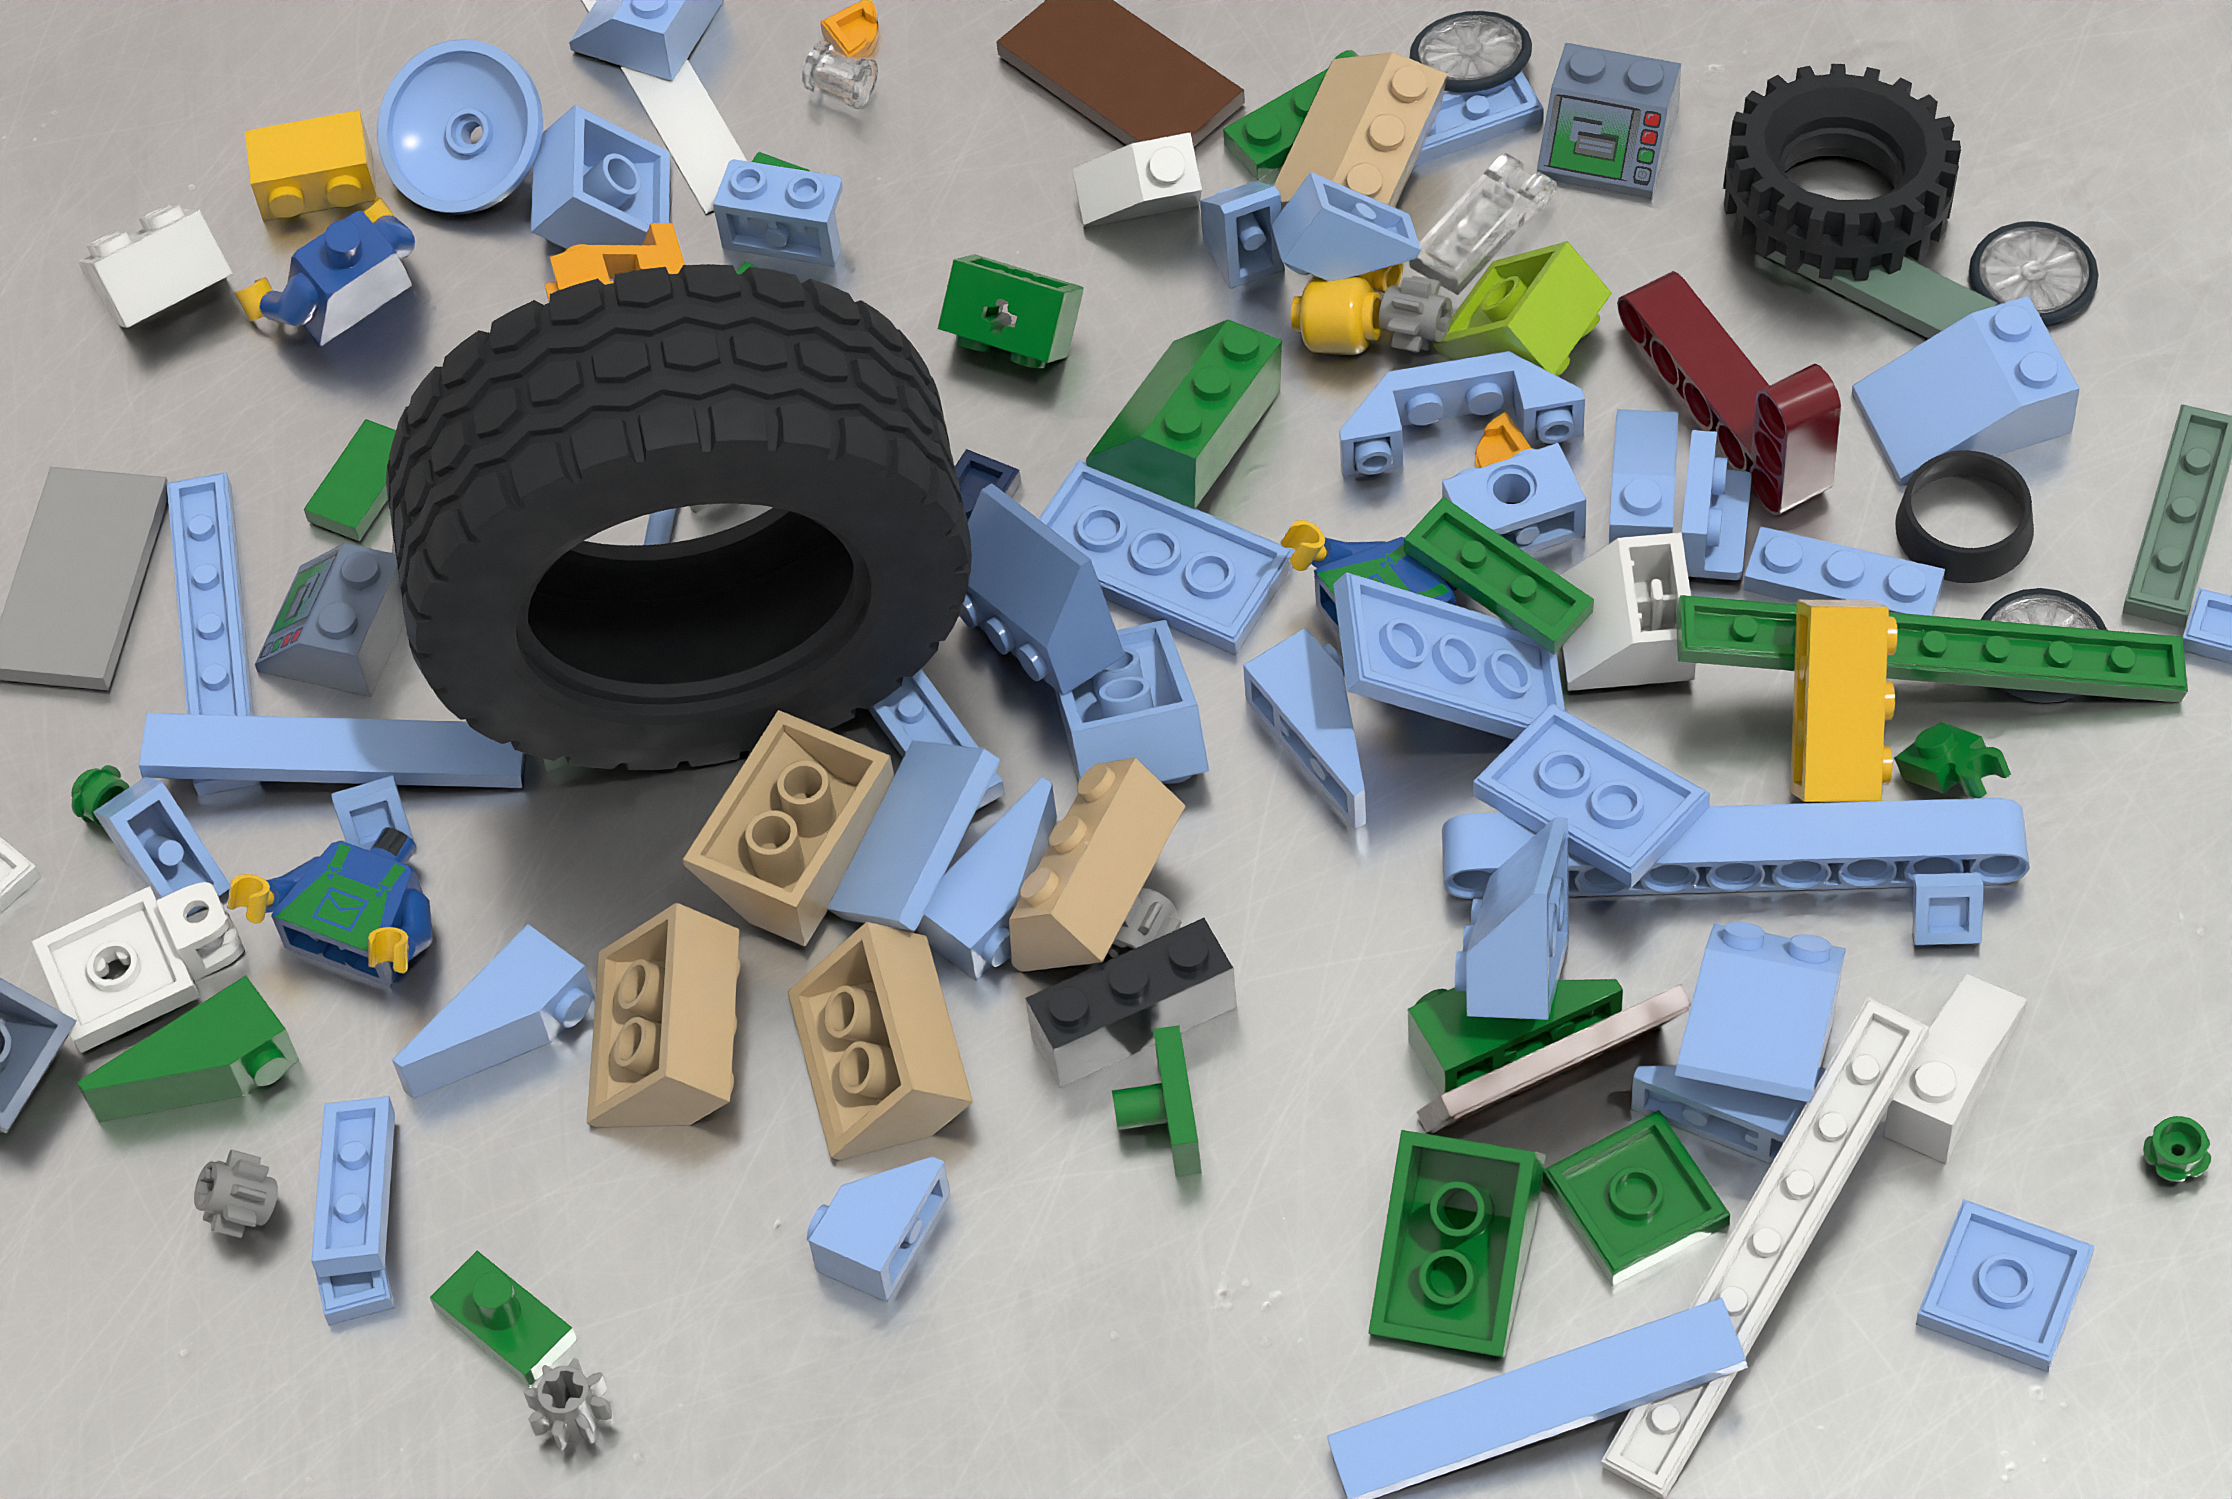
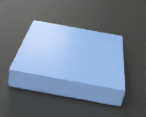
M1963 1199L1918 1311L1916 1324L2049 1372L2095 1246Z

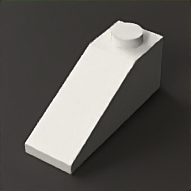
M1966 973L1929 1027L1927 1040L1888 1106L1884 1137L1946 1164L2027 1007L2028 999Z

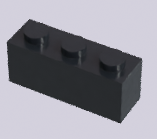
M1201 918L1025 998L1031 1037L1059 1088L1155 1045L1153 1029L1180 1025V1031L1184 1032L1237 1007L1234 968L1205 918Z

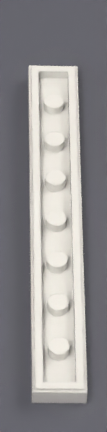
M1867 997L1814 1089L1811 1103H1806L1689 1307L1690 1309L1722 1297L1745 1358L1929 1036L1928 1026L1870 997ZM1737 1372L1631 1408L1601 1460L1603 1468L1656 1497L1665 1499Z

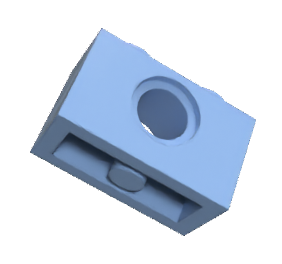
M1558 443L1540 449H1526L1510 459L1482 468H1468L1457 473L1452 478L1442 480V497L1463 509L1527 554L1585 536L1587 499Z

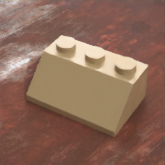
M1394 52L1333 59L1274 184L1281 194V211L1310 172L1395 208L1440 111L1447 73Z
M778 710L684 856V866L749 923L806 946L828 911L827 908L894 778L890 755Z
M1129 758L1094 764L1080 779L1077 786L1078 795L1065 818L1052 830L1049 836L1050 846L1037 869L1024 881L1020 890L1021 898L1009 918L1012 965L1020 972L1103 962L1186 806L1138 759Z
M675 903L599 951L587 1124L597 1128L691 1125L730 1102V1095L734 1086V1075L732 1073L733 1039L737 1029V1017L735 1015L736 984L740 972L738 928L682 904Z
M866 922L787 991L831 1158L843 1160L931 1137L973 1103L926 935Z

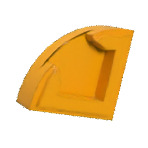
M861 0L820 21L822 35L850 71L861 65L876 47L879 38V23L877 11L872 0Z
M1507 412L1494 418L1484 429V435L1480 439L1475 452V468H1482L1512 458L1523 450L1532 449Z

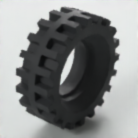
M1831 64L1830 74L1815 75L1811 66L1797 68L1795 81L1789 83L1779 75H1776L1767 80L1765 96L1752 90L1745 97L1743 113L1736 111L1732 120L1723 189H1726L1724 198L1726 214L1736 213L1734 229L1741 238L1751 234L1757 236L1755 247L1757 253L1764 258L1775 251L1785 255L1784 268L1796 273L1803 263L1820 267L1818 278L1829 280L1833 278L1834 269L1851 270L1854 280L1868 279L1870 267L1882 265L1889 275L1900 271L1905 254H1908L1916 261L1921 260L1927 255L1930 239L1936 242L1941 240L1945 232L1946 221L1950 218L1961 153L1960 140H1952L1955 125L1950 116L1935 119L1938 102L1931 95L1928 94L1917 100L1910 95L1911 82L1901 77L1893 85L1879 81L1880 70L1867 67L1864 76L1846 74L1845 64ZM1816 156H1844L1866 162L1886 175L1894 189L1888 194L1873 199L1837 200L1804 190L1790 181L1785 175V171L1797 162Z

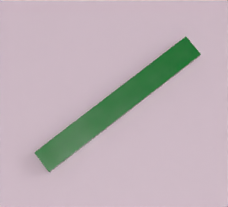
M1680 595L1676 605L1678 662L1794 671L1797 605ZM1889 612V616L1894 617L1896 620L1898 636L1895 654L1887 656L1886 679L2182 702L2188 692L2182 636Z

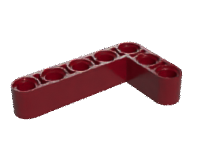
M1675 271L1665 274L1618 298V313L1631 339L1703 430L1717 432L1716 446L1733 468L1738 471H1747L1751 474L1750 489L1770 513L1779 515L1832 488L1841 401L1834 382L1820 365L1812 364L1769 385L1685 279Z

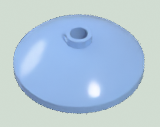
M459 39L436 44L410 59L396 74L384 95L377 123V142L383 166L391 181L406 197L427 209L455 215L470 214L487 209L510 195L530 171L537 157L542 139V105L536 86L528 72L515 58L491 44L476 40ZM481 126L482 137L477 143L472 144L470 140L471 133L475 128Z

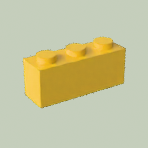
M1797 600L1790 793L1804 802L1882 801V785H1889L1891 781L1893 760L1890 747L1884 746L1885 720H1892L1895 691L1893 683L1886 681L1887 656L1895 654L1898 634L1896 620L1894 617L1889 616V607L1877 601Z

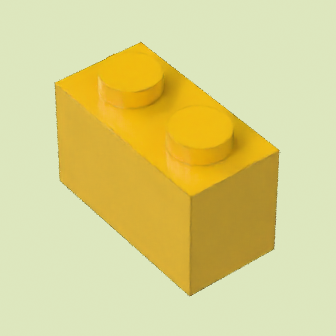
M360 110L245 131L250 184L263 221L289 218L298 214L336 207H349L378 198L371 145Z

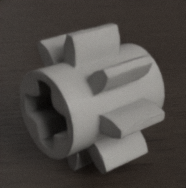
M1413 275L1412 278L1403 277L1401 287L1390 286L1386 290L1380 305L1379 325L1382 330L1394 332L1391 342L1392 347L1419 353L1420 349L1429 350L1430 341L1442 342L1451 324L1453 307L1450 298L1438 295L1440 281Z
M1142 888L1108 953L1115 958L1179 929L1182 922L1175 918L1177 915L1176 906L1161 893L1148 888Z
M230 1150L226 1163L210 1161L204 1166L196 1183L194 1204L197 1210L205 1212L203 1221L211 1223V1231L242 1238L245 1225L255 1227V1225L263 1226L269 1220L276 1204L278 1186L274 1178L267 1176L269 1167L260 1165L261 1157Z
M576 1358L572 1359L569 1366H558L552 1369L545 1364L542 1366L543 1377L540 1379L538 1387L524 1390V1396L529 1408L535 1410L528 1418L535 1436L551 1430L559 1450H564L568 1442L585 1439L587 1442L593 1443L595 1441L593 1431L596 1429L598 1421L612 1419L613 1415L608 1401L602 1398L608 1390L604 1376L601 1372H598L586 1378L579 1360Z

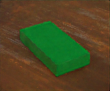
M368 419L364 420L305 506L304 512L308 522L357 541L361 540L388 500L386 471L396 430Z

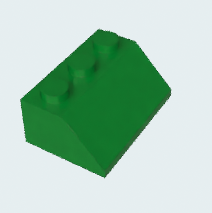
M1228 319L1174 340L1086 457V466L1196 509L1280 392L1282 340Z

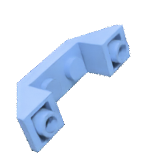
M1510 351L1390 371L1339 430L1343 477L1362 473L1373 475L1384 472L1387 469L1403 467L1402 426L1412 424L1428 425L1437 420L1470 414L1486 415L1499 409L1514 407L1519 430L1529 445L1543 442L1559 443L1568 438L1583 436L1585 413L1583 390Z

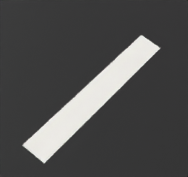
M582 0L588 12H590L597 1ZM686 59L673 81L620 65L705 214L714 211L713 203L729 161L733 159L747 161L689 61Z

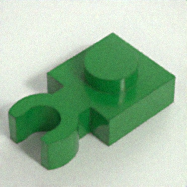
M1939 722L1935 726L1922 731L1916 737L1914 743L1894 757L1903 779L1943 794L1956 783H1959L1967 796L1982 798L1987 792L1981 778L1997 775L2006 779L2011 775L2000 749L1986 747L1982 736L1943 722Z

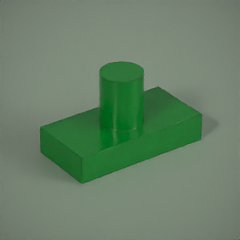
M1180 1025L1153 1029L1160 1083L1112 1090L1117 1130L1167 1123L1175 1177L1202 1173L1199 1142Z
M478 1250L430 1296L433 1307L437 1312L528 1387L543 1374L542 1366L546 1364L550 1367L577 1340L574 1330L569 1324Z

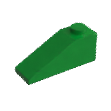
M245 975L77 1081V1084L98 1122L242 1097L259 1086H266L277 1081L290 1066L299 1061V1058L286 1028Z
M1617 979L1558 980L1548 1020L1467 1016L1466 992L1456 991L1455 987L1449 990L1443 988L1436 989L1425 994L1414 1006L1408 1008V1041L1438 1092L1442 1095L1621 1012L1623 988Z

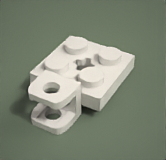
M207 882L189 885L161 899H157L151 886L31 941L60 1011L77 1020L70 1032V1036L80 1053L199 998L200 995L194 981L228 966L238 959L244 951V946L228 911L223 908L214 886ZM205 906L209 908L187 918V914L194 907ZM223 935V939L218 946L211 949L203 948V946ZM119 959L123 965L130 964L126 973L121 977L113 980L101 979L109 973L108 963Z

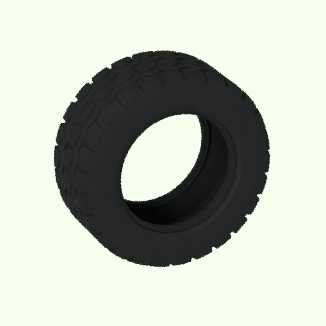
M716 264L683 265L678 274H669L666 267L648 268L615 274L614 282L606 285L597 278L550 293L549 303L545 305L535 300L524 304L492 321L490 333L478 330L445 356L442 367L435 366L411 396L409 406L405 407L398 421L389 453L386 471L387 497L409 646L417 666L444 706L460 720L466 719L472 729L500 744L511 742L514 750L551 761L565 756L568 764L584 767L613 769L619 763H626L628 770H658L676 768L681 761H689L691 767L736 760L739 759L740 752L747 750L752 752L778 710L826 730L834 728L855 717V709L857 707L869 709L887 698L902 686L903 677H913L928 663L938 651L939 641H945L955 626L968 588L972 562L970 532L951 454L939 392L927 365L900 329H896L893 323L877 309L862 300L854 302L849 293L813 279H808L801 284L797 276L791 273L748 267L742 274H737L733 265ZM706 504H750L773 507L735 527L711 535L679 542L654 545H612L584 541L620 523L669 509Z

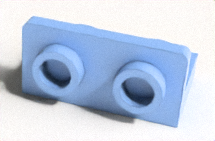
M736 159L729 161L713 203L722 249L835 267L841 251L835 210L843 190L841 177Z
M1692 430L1681 529L1688 576L1739 580L1742 577L1751 474L1747 471L1727 470V458L1715 457L1717 432Z

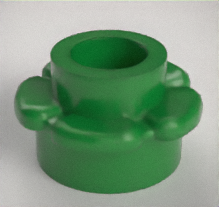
M105 765L101 770L94 768L83 772L74 782L71 791L73 813L87 823L93 821L101 825L93 812L129 788L128 783L120 779V771L114 766Z
M2173 1116L2164 1119L2154 1127L2153 1135L2147 1137L2144 1141L2143 1153L2146 1161L2151 1165H2155L2158 1175L2169 1181L2181 1182L2189 1175L2199 1177L2208 1169L2211 1163V1155L2207 1151L2210 1147L2207 1133L2198 1122L2188 1117ZM2174 1147L2181 1148L2184 1154L2176 1156L2172 1153L2171 1149Z

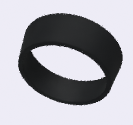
M1969 450L1952 451L1938 455L1922 464L1914 472L1907 484L1896 514L1895 529L1897 539L1902 550L1912 562L1945 569L1944 580L1979 583L1993 580L2010 572L2020 564L2032 545L2034 524L2030 490L2023 477L2014 467L1993 455ZM1952 476L1977 477L1991 481L2008 491L2022 507L2024 516L2013 533L1995 544L1978 548L1957 547L1939 541L1922 528L1913 513L1911 497L1925 485L1942 478Z

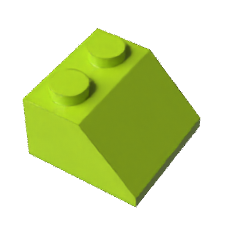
M1568 241L1491 262L1453 315L1444 340L1442 342H1434L1432 345L1440 354L1454 360L1510 351L1540 368L1559 376L1570 363L1568 355L1577 342L1590 333L1600 320L1598 312L1612 292Z

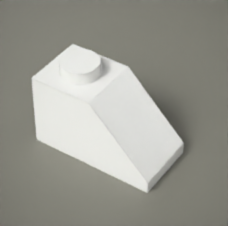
M1191 133L1132 143L1072 168L1083 228L1195 207L1200 204L1202 186Z

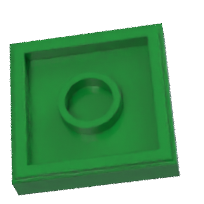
M1660 1110L1552 1164L1543 1171V1182L1612 1286L1730 1225L1731 1214Z

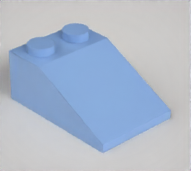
M2025 296L1967 315L1852 385V394L1896 480L1901 486L1908 484L1914 472L1922 464L1944 453L1969 450L1998 456L2072 433L2080 388L2030 297Z
M1166 620L1116 630L1125 654L1124 657L1064 696L1054 688L1078 782L1094 764L1129 758L1138 759L1159 781L1165 784L1180 783L1189 779L1194 774L1209 771L1198 704Z
M1730 922L1726 925L1714 923L1704 951L1675 1076L1811 1103L1834 1020L1846 948L1831 946L1829 941L1815 935L1800 934L1789 938L1768 934L1761 927L1747 922Z

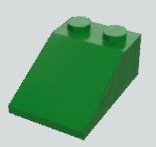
M1401 1130L1368 1334L1505 1357L1535 1226L1546 1154Z

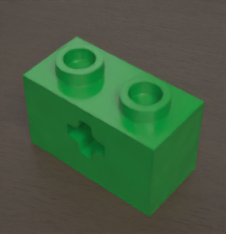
M976 254L953 259L937 329L957 335L955 343L962 347L977 351H990L991 346L1010 351V360L1015 363L1033 368H1045L1046 363L1068 357L1084 287ZM1005 304H1008V312L1017 316L1016 323L1011 324V316L1008 313L1002 312Z

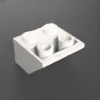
M167 204L144 215L139 219L143 229L131 235H128L127 231L119 233L116 230L89 243L87 248L91 255L78 261L84 274L117 324L126 328L233 274L201 211L182 209L179 204L175 206Z
M1682 532L1617 538L1560 575L1594 599L1593 613L1562 646L1568 691L1695 680L1696 663L1678 662L1676 605L1680 595L1691 596Z

